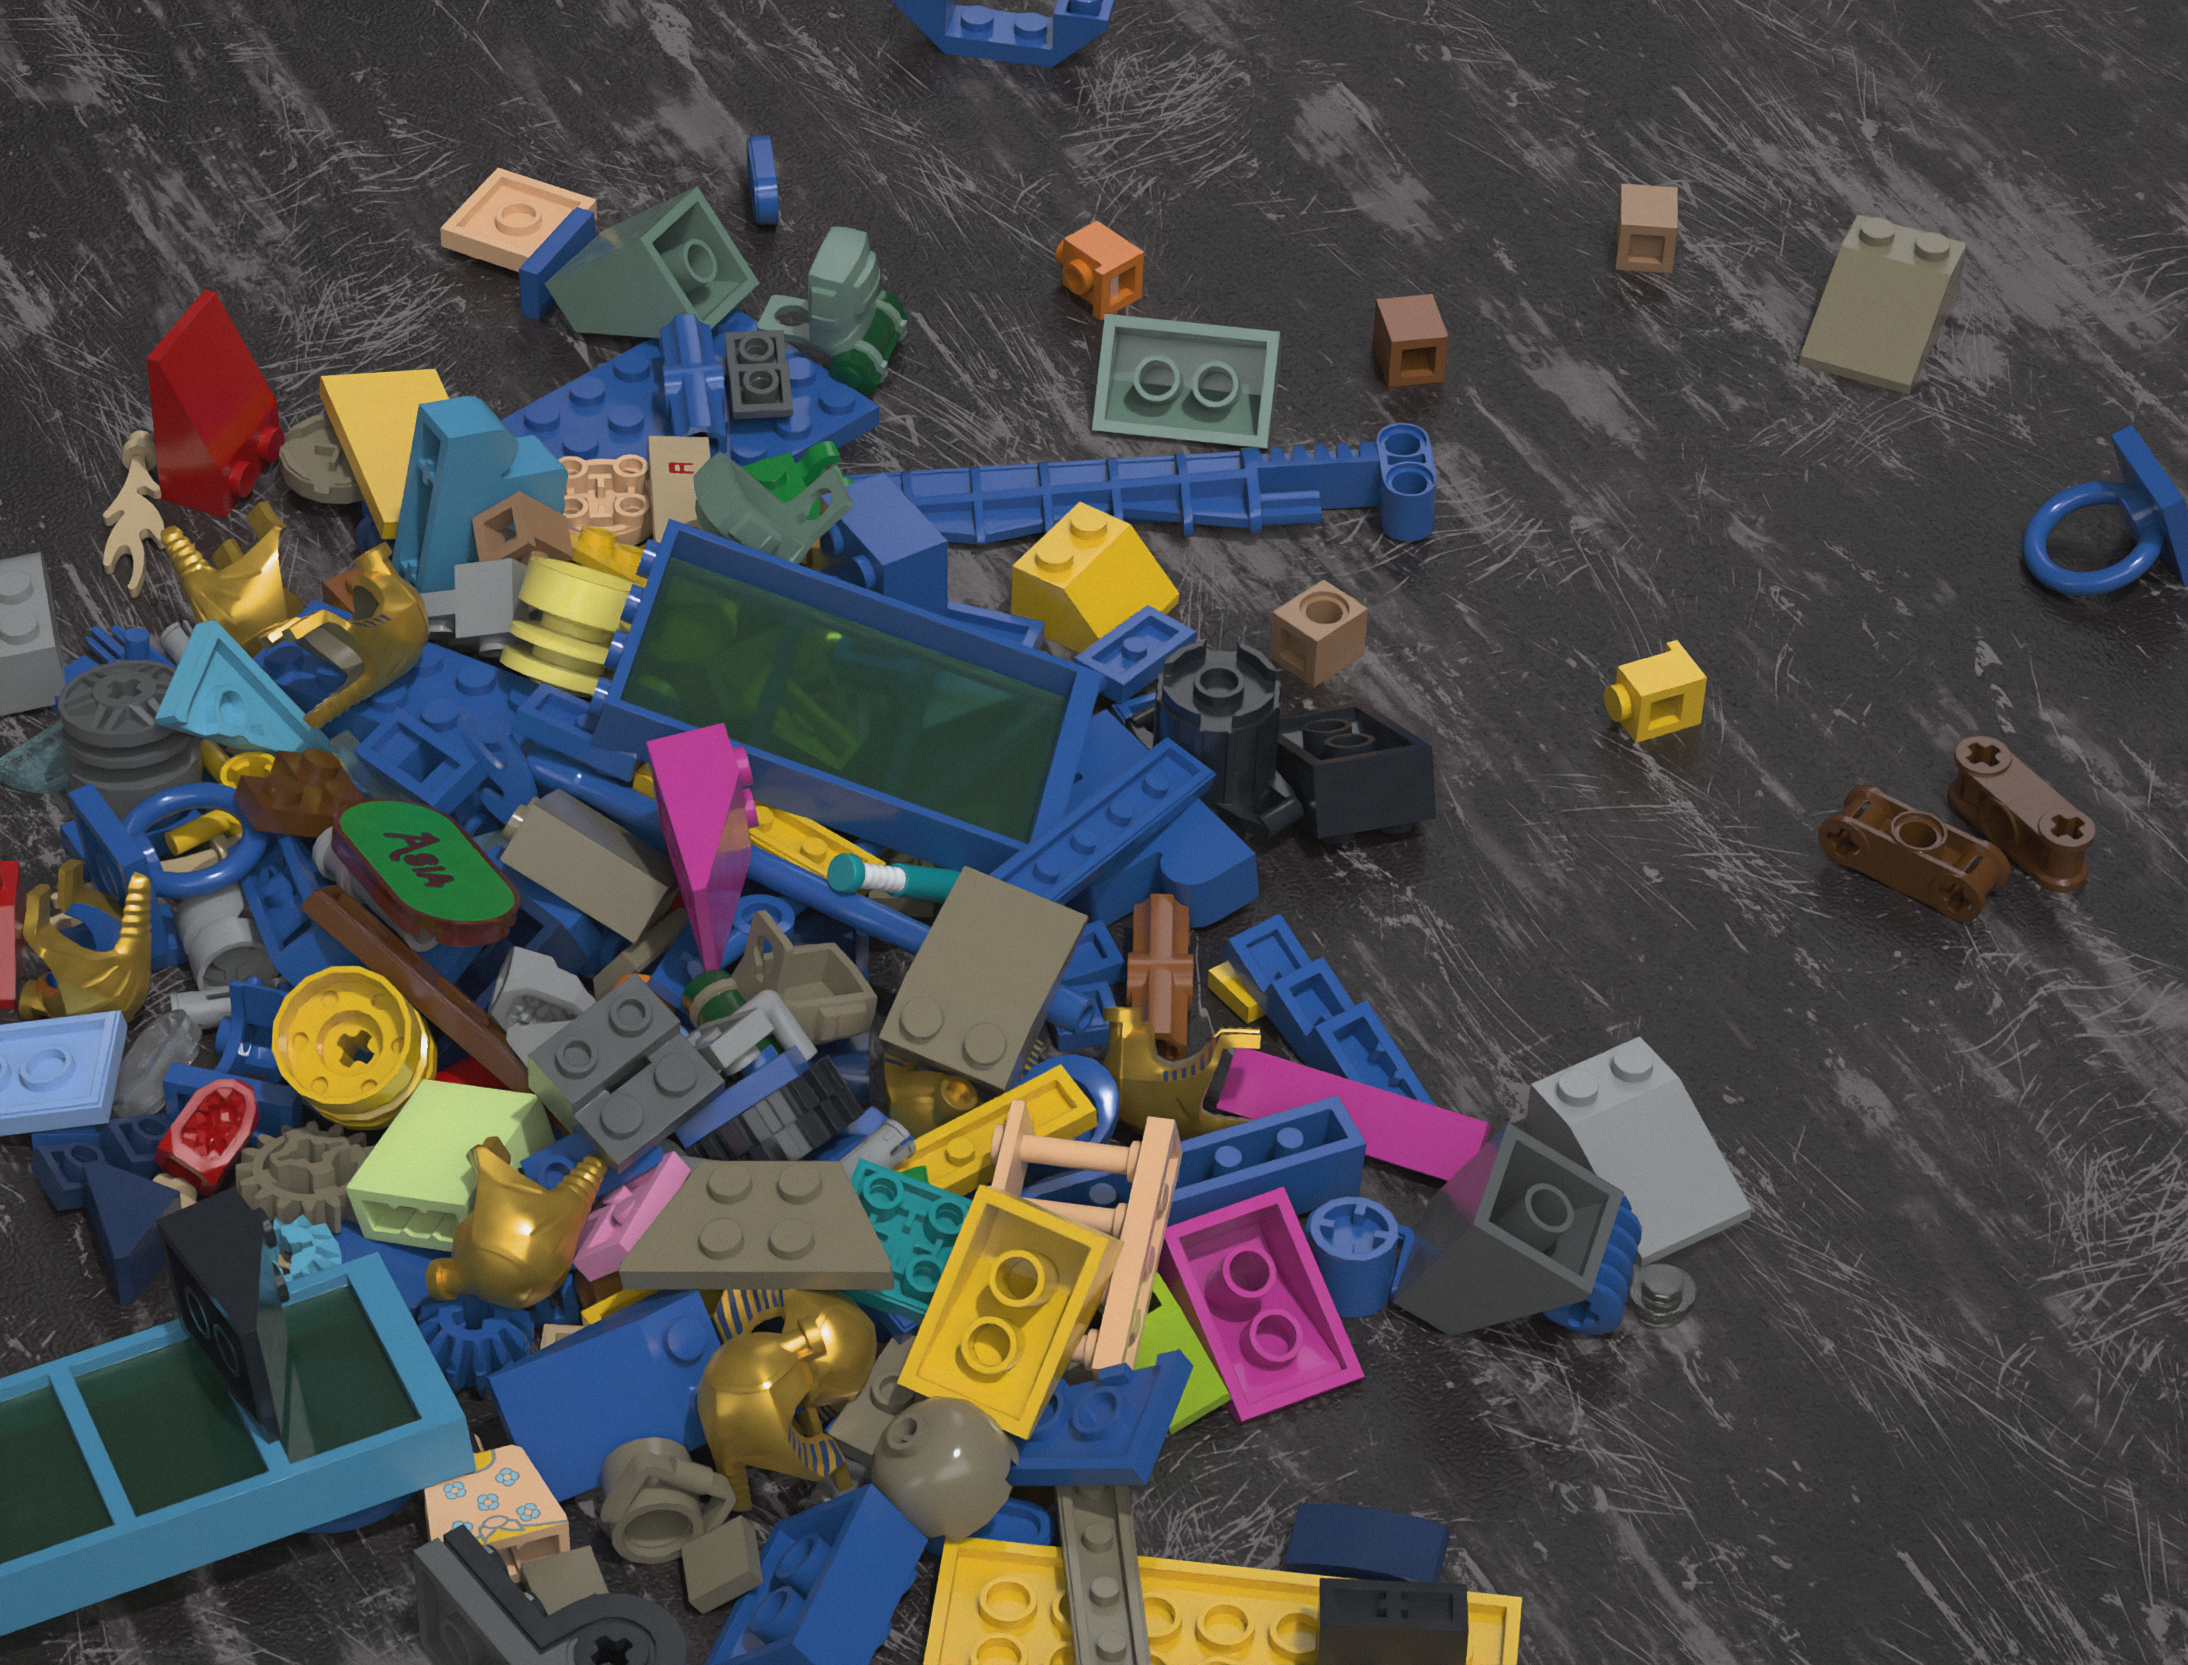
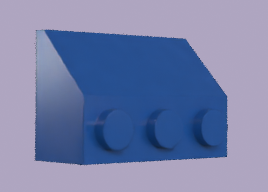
M872 1483L776 1522L759 1555L763 1583L738 1596L704 1665H869L876 1649L883 1644L892 1630L890 1619L901 1596L909 1590L916 1580L918 1572L915 1567L928 1539Z

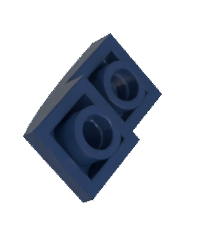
M165 1113L112 1118L109 1120V1123L103 1124L99 1139L96 1141H77L37 1147L31 1169L58 1211L85 1207L88 1204L82 1163L98 1160L152 1181L157 1175L165 1173L154 1161L157 1146L172 1123Z
M1299 1503L1284 1564L1289 1572L1340 1578H1360L1361 1580L1439 1583L1450 1531L1444 1524L1399 1512L1352 1505Z

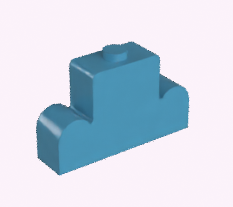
M464 396L419 404L392 557L394 568L401 578L416 588L419 594L455 589L454 565L479 562L472 518L518 491L563 514L568 471L537 436L529 435L515 438L489 406L477 397ZM514 523L508 526V528L516 531Z

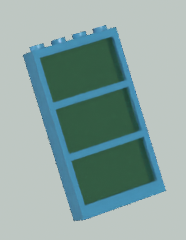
M379 1252L286 1282L290 1299L282 1304L288 1331L282 1439L271 1444L267 1443L183 1332L179 1319L0 1379V1636L476 1471L466 1416Z

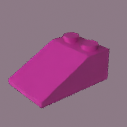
M724 723L646 741L660 828L705 973L720 969L752 857L748 829L759 826L750 788L742 789L744 786L753 784L744 746L732 748Z
M1284 1187L1166 1228L1157 1272L1180 1306L1232 1399L1226 1402L1225 1406L1238 1425L1355 1383L1365 1377Z

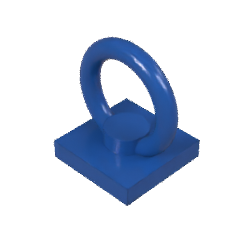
M2133 425L2111 435L2124 483L2117 481H2092L2069 487L2055 494L2042 504L2031 517L2024 531L2022 553L2025 564L2034 578L2051 590L2073 596H2093L2115 591L2143 575L2155 562L2160 552L2183 586H2188V511L2185 500ZM2102 504L2118 506L2128 530L2137 542L2134 550L2120 562L2108 568L2091 572H2074L2063 569L2051 561L2046 551L2047 538L2053 527L2062 518L2078 509Z
M207 782L173 786L142 800L127 813L121 822L92 783L68 793L94 890L108 893L124 910L128 886L134 872L145 875L151 882L150 903L152 907L150 913L152 916L149 921L152 925L150 929L152 934L151 960L170 952L157 897L187 899L223 890L247 875L258 863L266 849L268 832L255 831L233 798L236 788ZM207 808L224 811L235 817L241 824L242 838L231 854L212 866L191 872L175 873L163 871L160 860L151 842L145 835V832L161 819L189 809Z

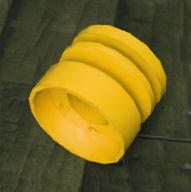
M331 966L305 977L285 996L273 1021L272 1052L280 1074L326 1120L335 1124H341L347 1129L380 1130L390 1126L423 1079L434 1080L436 1077L438 1048L428 1022L384 976L363 967ZM360 1049L366 1053L372 1052L374 1054L367 1064L362 1061L353 1060L355 1054Z

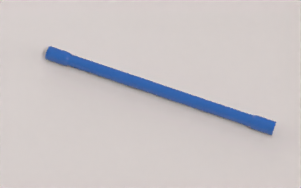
M536 745L528 754L526 761L536 784L553 792L561 789L579 801L585 802L664 839L659 824L655 799L595 772L588 764L561 752L548 751ZM750 843L752 857L746 878L916 957L931 929L930 926L859 893H839L831 888L828 879ZM1060 984L1045 1021L1080 1036L1087 1030L1093 1020L1096 1011V1000Z

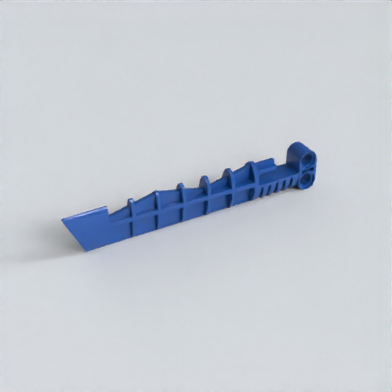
M1411 423L1390 424L1380 430L1376 441L1359 442V449H1350L1347 443H1337V450L1328 451L1325 444H1315V451L1306 452L1302 445H1293V453H1283L1281 447L1274 446L1271 447V454H1261L1258 448H1240V451L1201 454H1185L1182 452L1166 456L1108 457L1107 459L1038 462L1032 464L886 473L948 542L976 544L977 546H986L987 543L1044 532L1045 535L1079 502L1127 523L1180 522L1184 537H1193V524L1247 528L1249 534H1261L1262 526L1320 523L1321 509L1378 506L1381 526L1384 532L1391 538L1399 541L1413 542L1422 540L1432 533L1435 525L1437 476L1430 438L1425 430ZM880 473L844 475L843 477H849L853 483Z

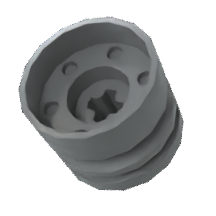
M120 660L95 666L75 676L60 692L57 706L59 719L63 725L61 731L62 741L68 750L65 762L69 790L71 792L92 783L120 822L134 806L159 791L182 784L200 783L205 780L201 744L198 738L194 735L160 726L154 720L176 671V668L168 664L149 660ZM174 813V814H172V815H169V816H167V817H165V818H163V819L170 818L171 816H173V815H175V814H177V813Z

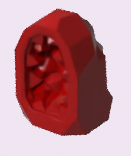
M217 1079L198 1089L157 1146L154 1161L165 1173H169L173 1178L181 1177L186 1179L196 1189L198 1195L211 1197L223 1183L227 1174L241 1156V1150L248 1146L251 1137L256 1131L260 1119V1110L254 1087L238 1079Z

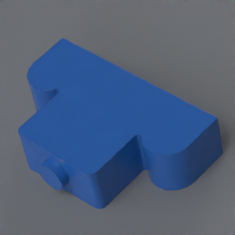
M1107 709L1092 716L1090 719L1065 815L1149 751ZM1198 798L1067 903L1075 911L1089 917L1088 924L1102 920L1107 927L1133 912L1134 905L1147 900L1150 894H1172L1176 901L1189 907L1190 928L1205 927L1219 921L1259 897L1256 853Z

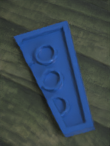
M1179 1349L1158 1354L1155 1366L1133 1371L1125 1362L1101 1368L1097 1380L1069 1386L1061 1378L1030 1439L1025 1440L1010 1433L1019 1452L1018 1466L1012 1460L1010 1461V1470L1005 1480L1011 1486L1147 1485L1193 1365Z

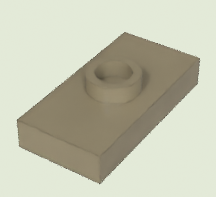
M915 1335L901 1345L894 1337L891 1338L874 1363L866 1385L857 1394L854 1401L847 1403L827 1435L833 1437L842 1454L872 1468L873 1451L884 1429L897 1414L915 1402L929 1398L897 1384L915 1341Z

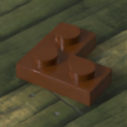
M306 749L303 753L278 750L270 771L271 774L267 778L241 775L233 796L255 831L318 838L326 829L340 824L341 816L351 807L367 803L363 794L357 789L342 767L340 761L334 755L319 749Z

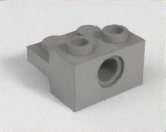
M513 558L454 565L455 589L420 593L428 613L429 640H440L448 644V649L454 652H479L480 656L498 659L501 658L503 647L506 644L533 647L534 644L516 637L508 631L513 620L541 621L543 616L542 611L532 608L518 598L527 565Z

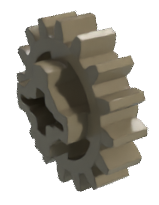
M309 1121L305 1127L295 1129L285 1124L280 1126V1137L273 1138L261 1133L257 1136V1148H243L241 1150V1163L236 1164L235 1167L236 1190L252 1210L261 1207L266 1212L270 1221L276 1217L285 1225L291 1224L303 1214L313 1226L326 1223L329 1230L333 1233L341 1232L342 1220L348 1219L358 1223L346 1191V1186L375 1147L367 1146L366 1134L363 1132L345 1137L343 1125L338 1123L331 1127L328 1132L319 1131L316 1121Z

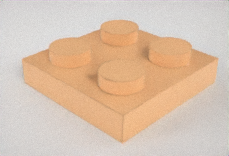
M497 168L440 228L441 247L519 272V268L576 207L594 212L596 220L597 200Z

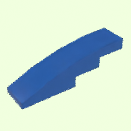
M1281 914L1227 940L1221 949L1222 953L1264 1013L1308 1067L1436 1106L1369 1002L1366 1000L1355 1006L1325 958L1321 957L1312 962Z

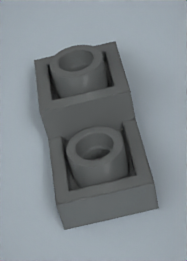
M784 330L726 332L725 354L733 419L793 416Z

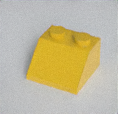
M1079 502L1012 566L1011 615L1045 622V638L1078 653L1083 652L1147 605L1167 615L1179 603L1180 593L1132 525L1082 502Z

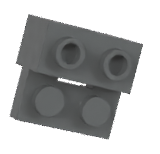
M636 972L528 1054V1087L573 1136L579 1132L617 1175L725 1092L724 1079L680 1033V1020Z

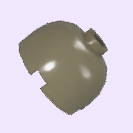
M934 1396L915 1402L897 1414L884 1429L873 1451L871 1468L873 1485L926 1538L945 1535L951 1542L968 1537L986 1525L1005 1504L1013 1488L1005 1479L1010 1470V1461L1012 1460L1018 1466L1019 1452L1012 1435L1002 1430L992 1416L970 1401Z

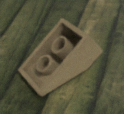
M1858 214L1838 252L1800 354L1799 365L1910 395L1958 300L1967 243L1947 238L1940 233L1924 232L1897 225L1884 218H1871Z
M964 865L906 973L878 1037L885 1052L934 1072L963 1077L975 1089L994 1097L1014 1089L1019 1082L1089 917Z

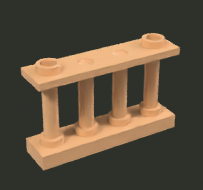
M1012 1099L1006 1125L997 1124L992 1138L991 1162L993 1165H996L992 1182L993 1187H998L1020 1197L1028 1163L1127 1175V1181L1133 1183L1128 1204L1119 1203L1116 1209L1021 1198L1125 1242L1099 1303L1100 1307L1105 1308L1100 1329L1092 1328L1088 1335H1083L1070 1362L1084 1363L1085 1370L1093 1372L1095 1380L1099 1378L1101 1368L1125 1362L1134 1371L1183 1155L1176 1121L1174 1119L1148 1116L1142 1142L1133 1141L1130 1147L1036 1136L1026 1101Z

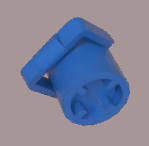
M1346 1196L1330 1200L1310 1213L1304 1235L1339 1317L1359 1318L1372 1315L1385 1307L1390 1298L1394 1299L1415 1240V1234L1410 1227L1398 1224L1392 1212L1382 1204L1364 1197ZM1397 1247H1402L1395 1273Z

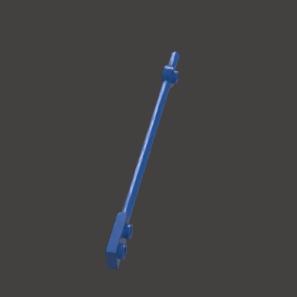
M1147 605L1074 657L1073 663L1103 673L1097 696L1101 694L1121 705L1155 680L1159 673H1163L1164 663L1168 657L1179 648L1195 643L1197 631ZM1038 708L910 802L940 812L1043 736L1049 712ZM862 838L853 842L854 845L875 857L889 849ZM753 894L740 898L719 970L725 969L744 955L755 911L766 910L792 943L795 917L807 909L808 906L782 894L779 897ZM767 938L764 940L763 954L772 951L771 944ZM700 954L687 964V970L692 979L705 973Z

